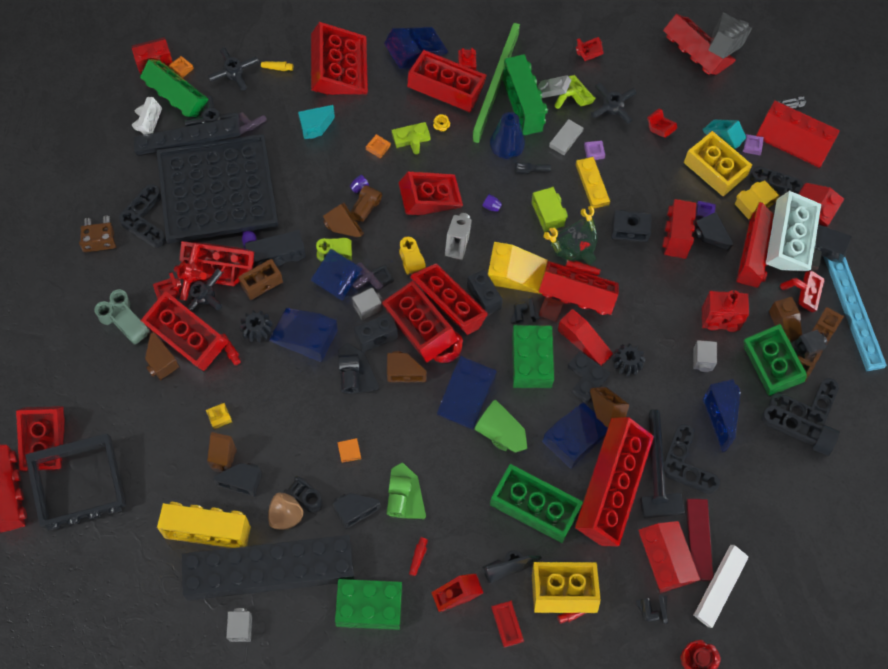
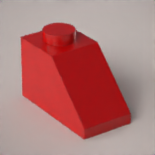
M475 573L460 575L431 593L438 611L442 612L471 601L483 594V590Z

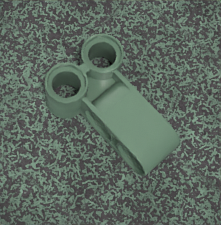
M120 289L115 290L110 295L109 303L102 301L95 306V313L102 324L114 323L136 345L149 335L150 331L130 310L131 302L126 292ZM124 299L123 302L117 303L118 300ZM109 311L106 315H102L103 312Z

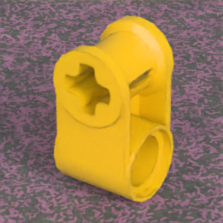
M412 237L402 238L399 254L406 274L409 275L425 269V261L415 239Z

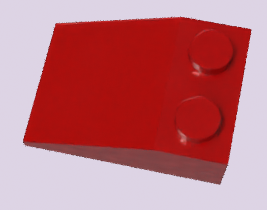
M408 171L399 181L405 212L408 215H425L462 208L463 206L455 174Z
M64 406L23 407L16 410L19 471L28 470L25 454L63 445L65 427ZM62 458L39 463V470L61 469Z

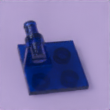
M330 249L311 281L343 301L362 268Z

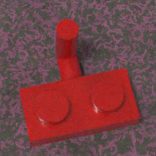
M810 270L805 272L803 281L793 278L781 283L780 288L782 290L794 286L800 288L801 293L798 304L810 312H815L818 309L824 278Z

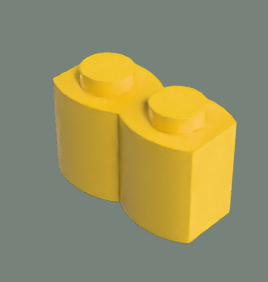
M766 181L756 182L749 190H743L737 195L735 205L748 219H751L759 202L770 208L776 203L779 195Z

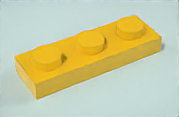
M594 157L577 160L576 167L590 205L594 209L608 206L610 200Z

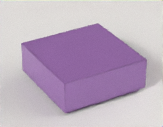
M746 134L743 152L761 155L764 137Z
M602 141L584 143L586 158L594 157V160L605 159Z

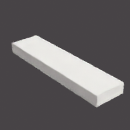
M735 545L729 546L693 615L710 628H713L748 559V556Z

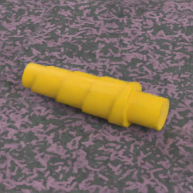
M286 61L261 62L262 68L293 71V64Z

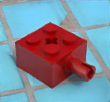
M733 290L729 292L709 291L702 306V328H708L709 330L724 329L729 332L740 331L749 316L748 294L739 293L736 290L734 293Z

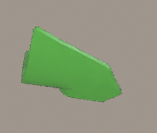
M494 400L478 421L475 431L491 439L492 443L503 451L509 449L517 453L526 450L525 429L497 400Z
M402 462L391 469L387 515L397 518L425 519L426 513L418 476Z

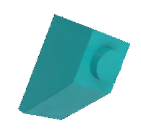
M333 105L298 112L304 139L322 136L335 118Z
M713 120L703 129L706 135L713 131L733 149L738 148L746 139L739 120Z

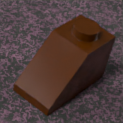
M345 203L338 205L323 215L325 226L333 232L354 237L364 235V232Z
M789 297L775 301L769 310L775 326L781 324L789 341H796L802 335L800 312L793 298Z
M154 332L151 333L145 357L148 364L146 369L152 377L156 375L159 380H162L179 368V365Z
M400 351L387 353L388 382H426V370L407 353Z
M607 387L590 389L596 417L606 427H609L611 418L626 417L629 404Z
M211 432L207 462L213 471L222 473L231 468L237 449L231 436Z

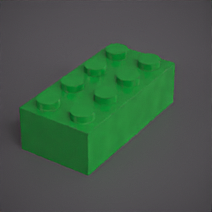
M525 54L504 59L502 78L522 136L542 132L543 125L546 123L545 114H547V106L542 102L541 90L537 89L536 76L532 75L531 63L527 61Z
M512 464L508 466L490 501V506L560 543H563L583 504V501Z

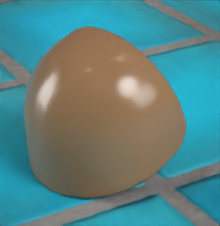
M277 493L269 506V525L275 529H289L297 525L303 517L302 507L291 495Z

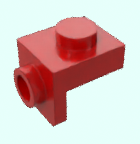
M599 37L584 43L580 38L577 39L578 46H576L578 56H582L584 61L604 54Z
M657 109L648 116L650 131L666 138L678 129L676 122L664 118L662 109Z
M173 272L169 273V279L153 284L157 299L165 291L174 298L180 296L179 289L182 288L179 278L174 277Z

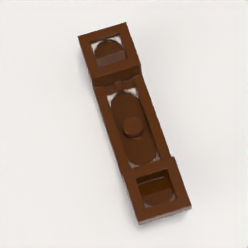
M826 307L812 331L818 330L820 334L823 333L827 342H829L844 316ZM823 351L807 359L802 358L800 353H798L797 356L807 374L805 382Z

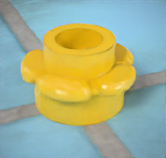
M440 114L435 117L433 127L436 130L446 131L450 127V121L446 115Z

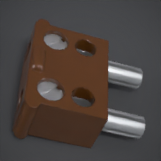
M103 216L102 224L91 225L90 218L88 220L85 218V226H81V241L79 242L83 252L116 248L114 229L109 216Z

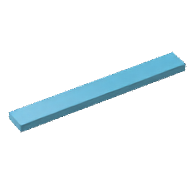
M824 257L866 372L885 368L887 366L846 258L844 257L841 263L830 261L827 257Z

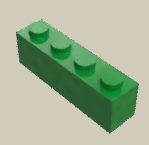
M148 59L140 76L145 81V84L158 91L157 94L168 99L169 103L179 108L183 115L190 118L192 116L200 117L208 98L160 60Z

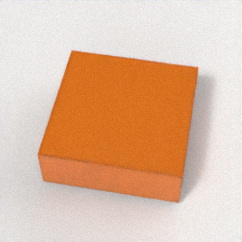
M182 56L169 65V68L182 78L194 69L193 65Z
M376 134L367 144L366 150L381 158L391 147V143Z
M357 438L337 442L342 463L361 459Z

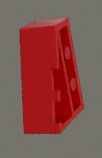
M674 199L673 205L668 207L667 216H670V220L665 225V232L668 233L667 237L664 236L662 247L665 248L664 255L686 259L694 242L692 231L694 232L695 230L693 223L696 216V203Z

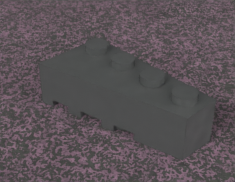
M723 12L713 30L709 51L723 59L744 45L752 28L749 27L746 21H738Z

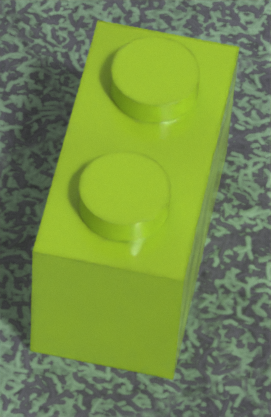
M554 187L534 192L531 202L543 231L546 232L549 231V228L557 229L565 226L566 219L568 218L565 208H562L560 195L555 192Z

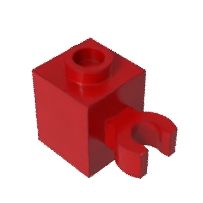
M464 48L458 50V64L476 71V50L474 48H471V50H464Z

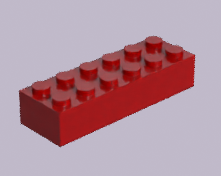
M630 417L611 418L575 526L577 530L601 546H620L654 438L652 434Z

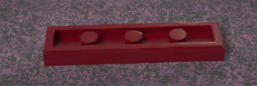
M687 499L689 551L700 581H712L713 567L708 499Z

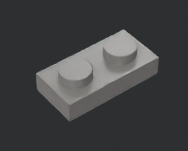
M567 75L543 80L539 83L537 89L541 90L542 98L565 94L571 79Z

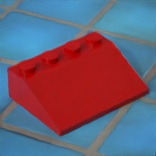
M319 22L311 33V90L327 95L367 94L366 36Z

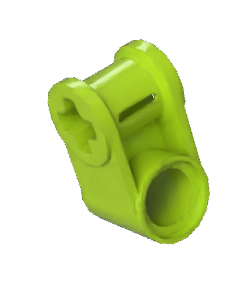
M348 238L320 239L316 244L317 258L321 262H348L352 259V242Z

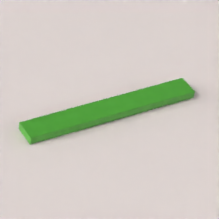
M514 23L512 25L474 127L473 142H480L502 82L504 59L510 58L519 36L520 24Z

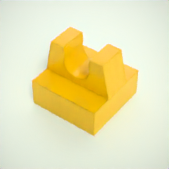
M225 403L206 410L213 429L232 422Z

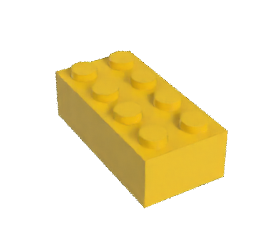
M170 502V504L163 503L157 528L165 539L235 548L247 546L251 526L246 515L240 511L227 513L219 508L206 510L198 505L185 507L181 503Z

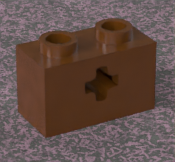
M272 259L238 277L240 285L249 300L283 283L281 272Z

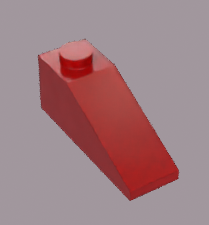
M574 309L560 320L557 331L600 366L613 355V352L588 321Z

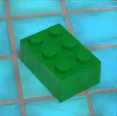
M781 324L744 339L743 347L768 396L805 382L807 374Z
M513 326V388H552L554 382L552 326Z
M338 579L336 626L400 630L402 582Z

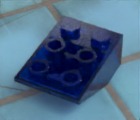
M433 27L392 28L384 43L399 68H412L423 50L438 56L448 53L447 48Z

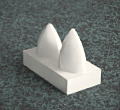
M147 97L145 104L135 110V113L140 115V117L132 124V127L137 131H141L144 135L153 133L162 107L153 97Z

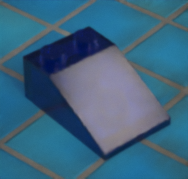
M286 308L269 341L322 362L338 331L337 321L319 313Z
M461 356L453 371L437 415L473 429L495 382L497 371Z
M733 379L711 384L702 399L722 453L728 450L736 438L741 392Z
M583 402L561 418L544 434L543 443L572 469L606 436L608 427Z

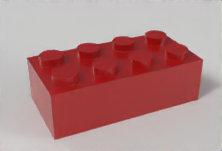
M414 281L382 302L387 313H390L393 321L426 363L458 341L453 328Z
M166 291L140 320L202 371L206 370L229 342Z

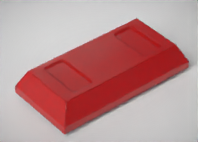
M512 601L491 606L503 647L524 642Z

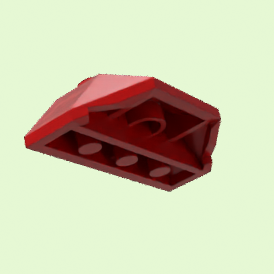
M181 242V262H189L193 244L201 246L196 264L201 266L203 272L207 274L206 279H201V282H207L218 268L223 274L215 284L236 286L240 282L238 277L253 269L254 251L208 243Z

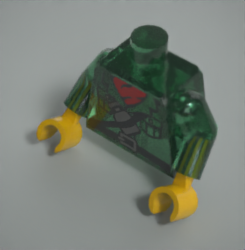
M588 206V215L585 209L581 210V215L586 217V220L581 219L559 233L555 228H549L551 236L549 232L544 233V238L551 240L550 244L557 256L573 262L583 258L588 265L597 259L592 253L595 251L598 242L595 221L591 217L594 214L592 206Z

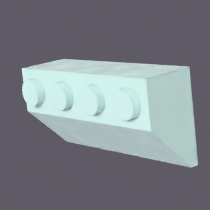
M791 191L777 199L766 264L780 270H811L821 204Z

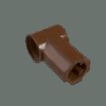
M368 185L361 189L359 199L350 211L356 221L364 222L372 208L377 207L380 203L382 192Z

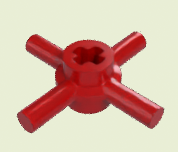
M193 244L188 263L182 262L179 266L176 265L174 267L178 278L184 280L180 300L187 301L192 282L204 280L207 277L202 267L196 264L200 245Z

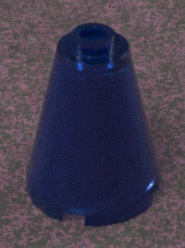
M507 112L502 115L490 138L492 151L501 158L510 159L512 156L517 157L523 152L525 147V138L519 117L513 112Z

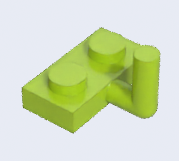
M575 75L569 76L571 83L567 92L560 94L554 106L560 109L568 96H572L580 106L593 104L596 98Z
M426 122L392 130L396 148L411 145L414 154H419L421 142L430 140V133Z

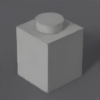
M373 288L352 297L353 306L361 320L382 311L383 299L379 293H375Z
M697 340L694 346L693 369H699L702 372L713 371L717 364V342Z
M236 608L234 612H228L227 639L229 642L251 641V613L244 608Z

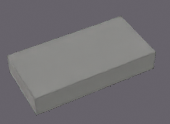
M568 120L550 142L549 147L565 155L583 132V127Z

